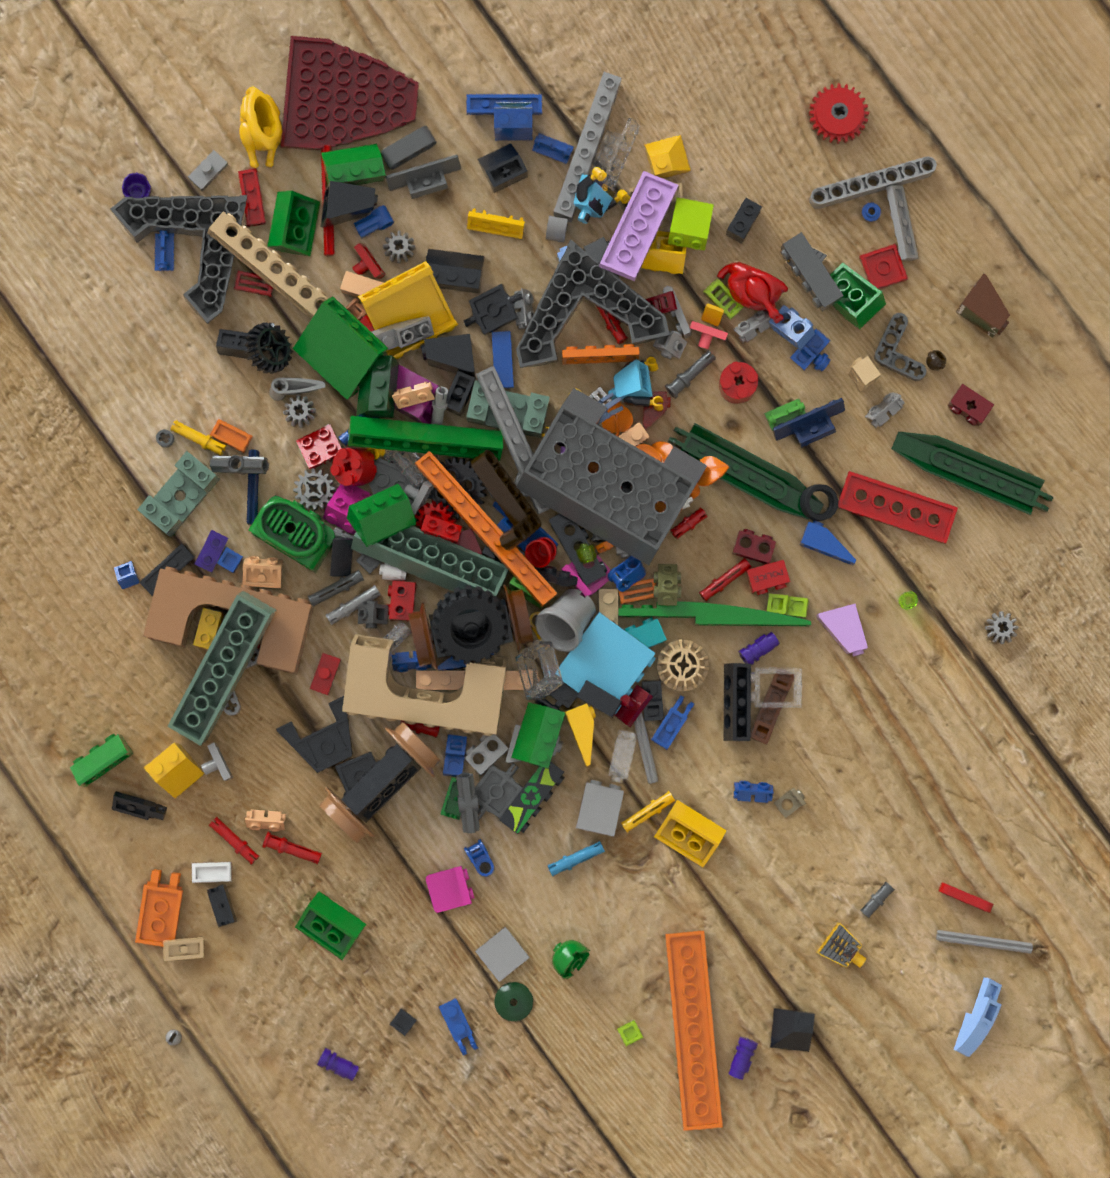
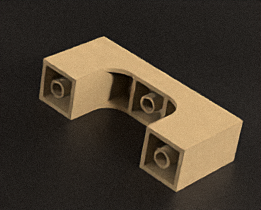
M355 634L350 645L342 712H347L348 715L352 716L363 714L368 718L383 717L387 721L403 720L407 724L423 723L427 727L443 726L446 730L462 729L466 733L476 731L486 736L497 733L508 657L491 655L492 658L489 660L482 658L481 663L476 664L475 660L470 661V664H466L464 685L455 692L445 693L400 685L391 675L390 664L394 640Z

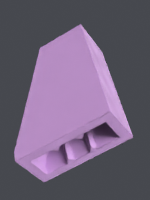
M856 604L816 615L819 622L846 654L852 653L853 657L864 654L863 650H866L868 646Z

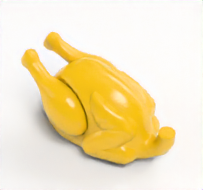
M255 86L249 87L246 90V96L242 100L239 136L248 153L250 166L252 168H258L259 166L255 150L267 151L265 166L271 168L274 165L276 149L282 138V125L279 118L280 111L273 98L268 94H264Z

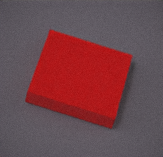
M896 244L859 256L868 282L879 290L908 280Z

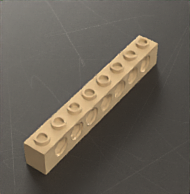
M223 211L209 227L207 233L312 319L317 312L316 304H322V302L328 299L325 296V292L318 287L312 286L310 284L311 281L304 275L300 276L293 265L282 261L281 256L276 251H270L263 240L260 238L256 239L251 235V231L246 226H240L233 215L230 213L226 214ZM232 229L236 232V236L230 237L226 231ZM248 242L251 248L244 249L241 243ZM256 255H264L266 261L261 262L257 260ZM271 267H278L281 273L274 274L271 271ZM286 279H293L295 286L287 285ZM301 291H307L310 294V298H303Z

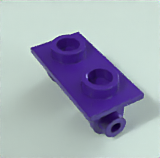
M211 530L195 565L212 573L229 538Z

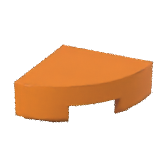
M607 541L595 546L598 554L614 547V545Z

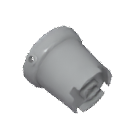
M578 589L566 590L552 606L545 608L536 617L535 627L537 633L545 643L556 650L564 652L573 651L581 643L583 632L596 612L592 599L588 595L585 598L581 596L580 593L582 591Z

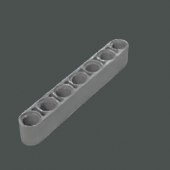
M928 156L822 186L812 191L809 203L813 208L821 209L886 190V187L890 185L901 186L925 179L934 173L937 164L935 159ZM929 164L931 170H924L922 165ZM905 169H910V170H912L913 175H912V176L906 175L905 172H904V170H905ZM892 174L895 180L889 181L886 175ZM868 180H875L877 186L869 185ZM850 185H857L859 191H852ZM839 190L841 192V196H834L832 194V191ZM815 195H820V196H822L823 201H822V202H817V201L814 199V196H815Z

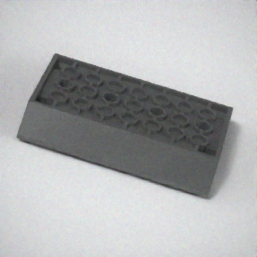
M573 388L524 470L516 488L649 566L707 465L675 446L664 463L597 425L607 407ZM558 442L564 443L566 447L565 451L561 454L555 451V445ZM591 462L598 463V472L591 473L588 470V465ZM625 481L630 482L633 486L632 491L629 493L622 490V484ZM658 501H663L666 504L664 512H658L655 509V504Z

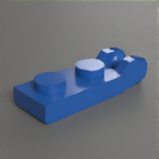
M683 696L679 697L673 708L671 707L651 739L666 750H668L694 706V703L690 702L683 714L677 711L679 705L684 701Z
M457 998L439 1006L454 1041L457 1042L463 1056L467 1054V1049L461 1039L467 1036L471 1047L474 1050L478 1049L472 1035L473 1032Z

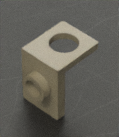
M794 788L774 802L785 818L806 803L802 792ZM784 799L792 801L793 807L790 810L782 808V801Z

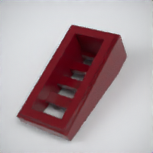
M673 291L645 299L664 315L677 310Z

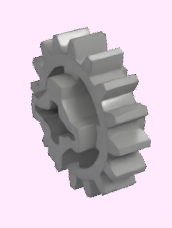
M312 469L310 474L305 470L304 477L298 475L300 482H294L298 486V488L293 489L295 493H298L295 499H301L300 504H306L307 510L311 506H313L314 511L317 510V506L324 509L323 504H328V499L333 496L331 491H335V487L330 486L334 482L333 480H327L329 474L327 473L323 476L322 470L316 473L315 469ZM313 477L318 478L316 481H310V480H309L310 478H313ZM325 484L327 486L326 495L323 493V487L325 486ZM303 485H305L306 492L304 493V495H302ZM309 485L317 487L320 495L312 492ZM315 498L320 499V501L310 502L312 499Z

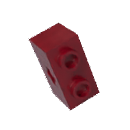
M962 383L947 406L950 407V411L954 414L964 416L969 424L980 426L995 404ZM969 403L972 404V409L970 410L967 409Z

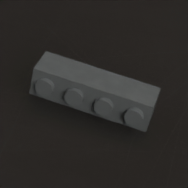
M802 232L782 244L781 255L786 261L789 260L792 265V272L796 277L799 276L803 281L801 283L802 287L807 293L810 292L813 297L812 302L817 309L820 308L824 311L842 299L844 295Z

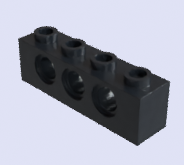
M561 514L549 519V524L570 561L573 562L583 583L590 587L606 578L605 572L608 570L603 561H598L596 557L598 552L594 545L590 546L587 542L589 536L585 529H580L577 523ZM568 527L575 529V533L571 536L566 535L564 532ZM580 543L585 548L582 552H576L574 546ZM586 560H592L594 566L587 569L583 566V563Z
M749 663L724 664L723 741H751V664Z

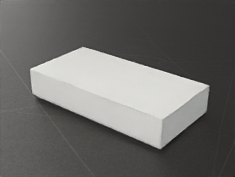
M231 862L192 863V883L232 881Z

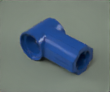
M382 205L374 209L370 215L353 224L362 239L377 230H384L394 224V220L387 207Z

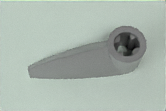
M276 378L271 383L269 394L272 399L280 401L286 395L312 392L326 386L325 382L312 379Z

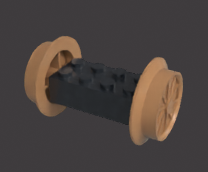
M404 722L395 730L385 728L403 749L397 744L391 746L386 751L385 756L381 760H377L372 765V769L358 779V783L353 788L346 790L342 799L328 787H325L327 797L319 804L320 807L356 843H359L366 835L373 838L376 837L365 823L421 769L414 759L435 778L433 768L441 760Z

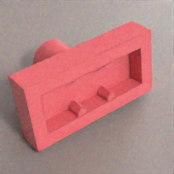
M692 321L690 325L691 329L702 332L698 346L709 349L713 336L726 340L728 335L727 332Z

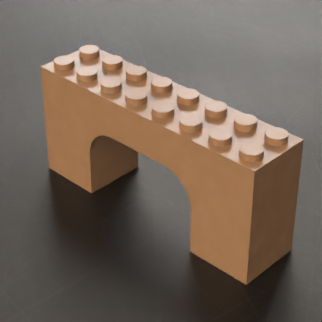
M167 566L165 569L160 568L143 637L185 648L192 620L200 610L213 607L229 611L237 594L245 591L277 610L263 635L256 664L297 675L314 609L308 600L298 598L297 601L291 600L290 596L279 594L278 597L273 596V593L268 590L260 589L259 592H256L251 586L241 584L240 588L230 581L222 580V583H219L213 577L204 575L202 579L198 578V575L193 572L185 571L182 574L176 568Z

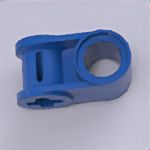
M630 556L617 567L610 570L607 577L610 582L616 584V588L620 592L628 590L637 581L643 579L646 575V570L640 560Z
M481 839L476 844L464 848L471 863H473L481 876L488 877L494 873L495 866ZM485 862L491 865V870L488 873H482L480 870L481 865Z

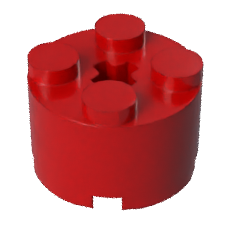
M736 361L726 366L719 380V389L722 397L733 404L749 401L754 396L758 386V374L752 366L744 362ZM736 381H742L738 386L735 385Z
M341 448L334 457L330 471L336 480L344 486H363L372 482L376 475L377 465H374L373 459L375 457L373 453L366 448Z

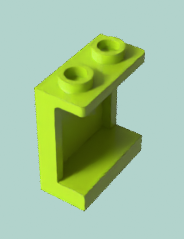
M677 197L668 244L704 251L714 204Z

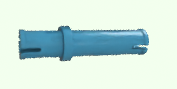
M598 841L572 855H565L563 859L547 866L553 877L562 871L571 870L577 864L604 853L605 850L601 842Z

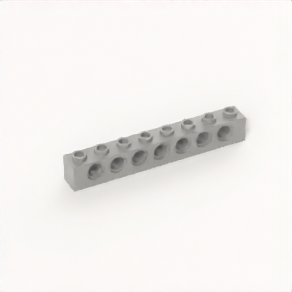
M604 72L557 200L554 217L568 219L570 223L573 220L577 209L573 202L577 184L580 182L582 174L589 175L621 86V77Z

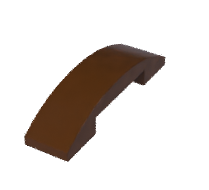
M780 667L777 668L753 725L751 739L765 745L768 744L796 674Z

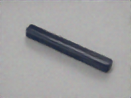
M255 449L249 450V457H259L260 452ZM248 474L247 524L249 525L253 523L258 515L259 474Z

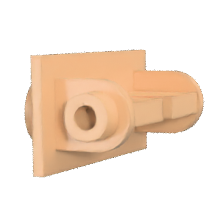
M427 381L414 385L413 390L411 386L397 389L394 395H392L398 409L435 399L431 391L433 389L431 382L427 383Z
M251 809V811H247L245 818L246 828L251 830L269 829L272 832L285 831L284 822L286 814L278 811H268V817H264V810Z

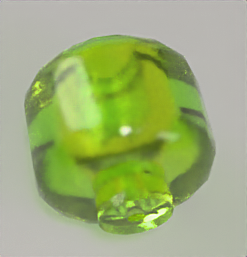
M584 543L576 550L579 562L583 564L592 562L597 557L593 545Z

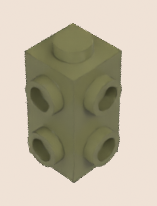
M658 564V572L654 571V583H657V586H654V597H657L658 605L677 606V598H681V586H678V584H681V572H677V564Z

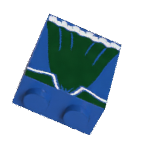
M495 102V141H533V102Z

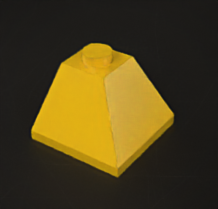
M681 135L644 144L653 175L667 178L691 171Z

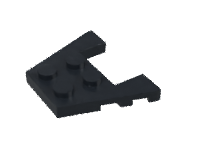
M344 696L328 703L336 722L300 739L292 721L276 728L277 732L317 773L353 756L347 712H342Z

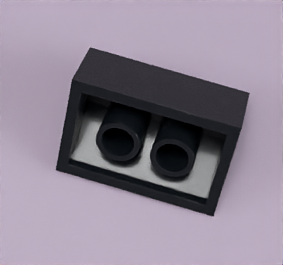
M428 249L425 261L430 265L440 289L480 294L485 256Z

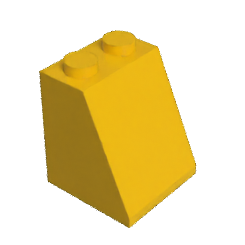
M178 743L170 745L144 767L153 780L174 798H177L205 774L183 746Z

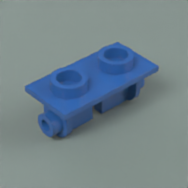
M539 133L535 138L532 151L567 164L574 146Z
M167 231L155 233V271H174V233H167Z
M413 651V658L409 657V652H398L392 655L393 671L407 672L412 669L423 671L427 668H432L431 664L419 666L416 651Z
M748 781L734 782L735 791L733 799L751 802V795H755L754 802L768 803V801H772L774 794L773 785L766 782H759L758 784H752Z

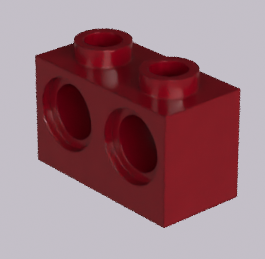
M749 529L739 530L732 554L765 565L770 564L776 545L773 537L762 534L760 537L754 535L755 532ZM748 539L751 543L750 547H742L740 540ZM759 545H767L769 552L766 554L761 553Z

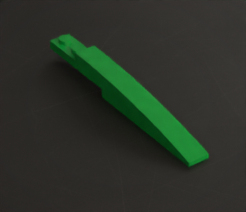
M657 601L656 608H653V605H641V608H634V605H622V608H618V617L695 618V626H811V621L788 615L711 603L677 601V606L658 605Z

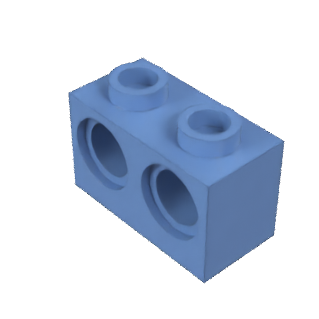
M783 305L779 313L783 315L784 319L779 323H775L771 319L769 321L770 326L777 334L801 350L815 334L813 324L807 318L802 319L799 317V313L792 307L789 309ZM790 319L789 322L782 323L784 320ZM804 330L802 333L797 334V331Z

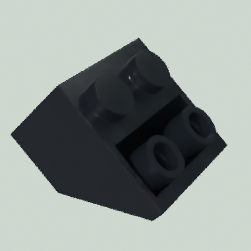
M511 143L477 159L494 193L528 177V171L519 153Z

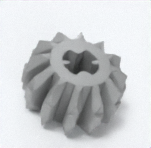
M401 231L397 232L398 236L391 232L392 239L386 237L385 241L388 244L383 245V248L386 249L385 256H390V261L392 262L395 258H397V263H401V258L407 262V255L410 257L414 255L410 251L416 248L412 244L414 239L408 238L409 234L407 232L403 236ZM402 244L403 249L399 248V250H396V245Z
M297 395V401H294L291 397L289 400L292 404L285 403L284 406L289 410H284L283 414L289 415L285 420L287 422L292 421L291 425L293 427L298 422L299 428H302V422H305L308 426L310 423L307 419H315L311 413H315L316 409L311 408L314 405L312 401L307 403L308 398L306 396L301 401L300 395ZM302 408L304 413L298 416L296 409L300 410Z
M1001 611L999 612V617L994 613L992 614L993 620L987 619L986 622L991 626H986L985 630H991L987 637L993 635L992 642L995 643L999 639L1000 644H1004L1005 640L1009 643L1012 641L1010 636H1017L1012 631L1018 629V626H1013L1012 624L1017 620L1015 618L1009 620L1011 617L1010 613L1004 618V613ZM1004 624L1003 628L1005 630L1000 632L998 625Z

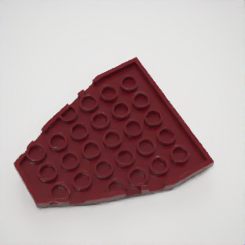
M291 36L281 148L319 151L324 148V145H330L332 148L377 137L416 121L419 83L412 78L406 77L402 72L389 67L388 64L381 60L353 51L349 47L336 44L330 39Z

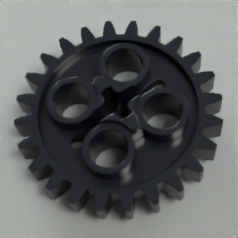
M455 457L452 462L450 459H445V463L440 462L449 473L450 471L455 472V480L471 495V498L477 504L485 503L481 497L487 496L483 492L487 488L482 485L483 482L471 467V461L465 464V458H461L458 462V458ZM467 480L472 482L471 490L466 487ZM434 487L428 499L433 498L437 505L443 502L444 508L449 506L448 511H454L452 518L455 515V518L459 520L461 516Z

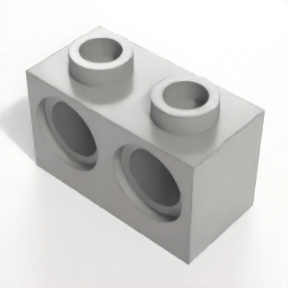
M496 734L491 736L483 735L479 739L481 743L477 747L473 745L465 753L467 755L465 759L480 775L486 772L492 764L509 750ZM491 740L498 743V748L495 751H490L487 748V744ZM478 753L484 756L483 763L479 765L473 762L474 755Z

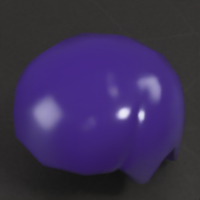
M137 172L131 173L124 178L122 192L125 197H149L151 185L145 175Z

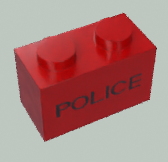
M784 560L746 571L752 594L757 593V596L768 593V589L771 588L776 590L787 588L786 584L790 583Z

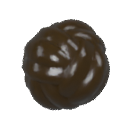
M934 350L928 353L926 364L932 370H940L945 368L947 359L942 352Z

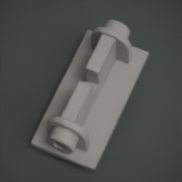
M522 288L520 292L523 299L514 303V309H521L520 312H516L519 318L516 320V326L519 329H526L534 315L532 308L534 299L531 291Z
M767 310L758 311L754 316L741 322L733 330L739 335L742 343L749 342L757 336L755 329L762 333L771 327L769 323L771 318Z
M889 393L879 405H875L869 410L865 418L872 420L871 424L875 428L881 427L890 419L886 413L889 411L892 416L903 408L902 405L905 403L900 398V394Z

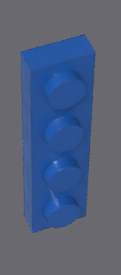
M467 94V115H494L495 102H533V115H542V94Z

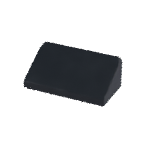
M335 536L333 539L330 576L341 577L351 574L353 549H351L352 538Z

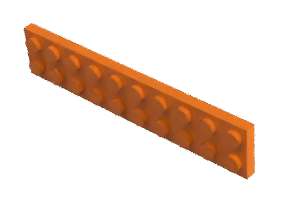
M704 930L665 934L683 1130L721 1128L723 1125Z

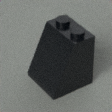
M330 181L324 192L321 227L325 228L368 216L370 211H373L374 206L377 205L378 195L375 194L376 188Z
M470 334L424 339L425 345H421L423 360H427L429 366L455 374L457 371L476 378Z

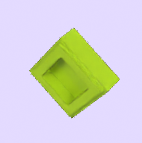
M635 1020L617 1028L625 1046L643 1038Z

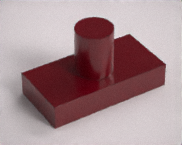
M636 685L629 696L623 695L620 698L622 706L614 716L631 727L653 696L639 685Z

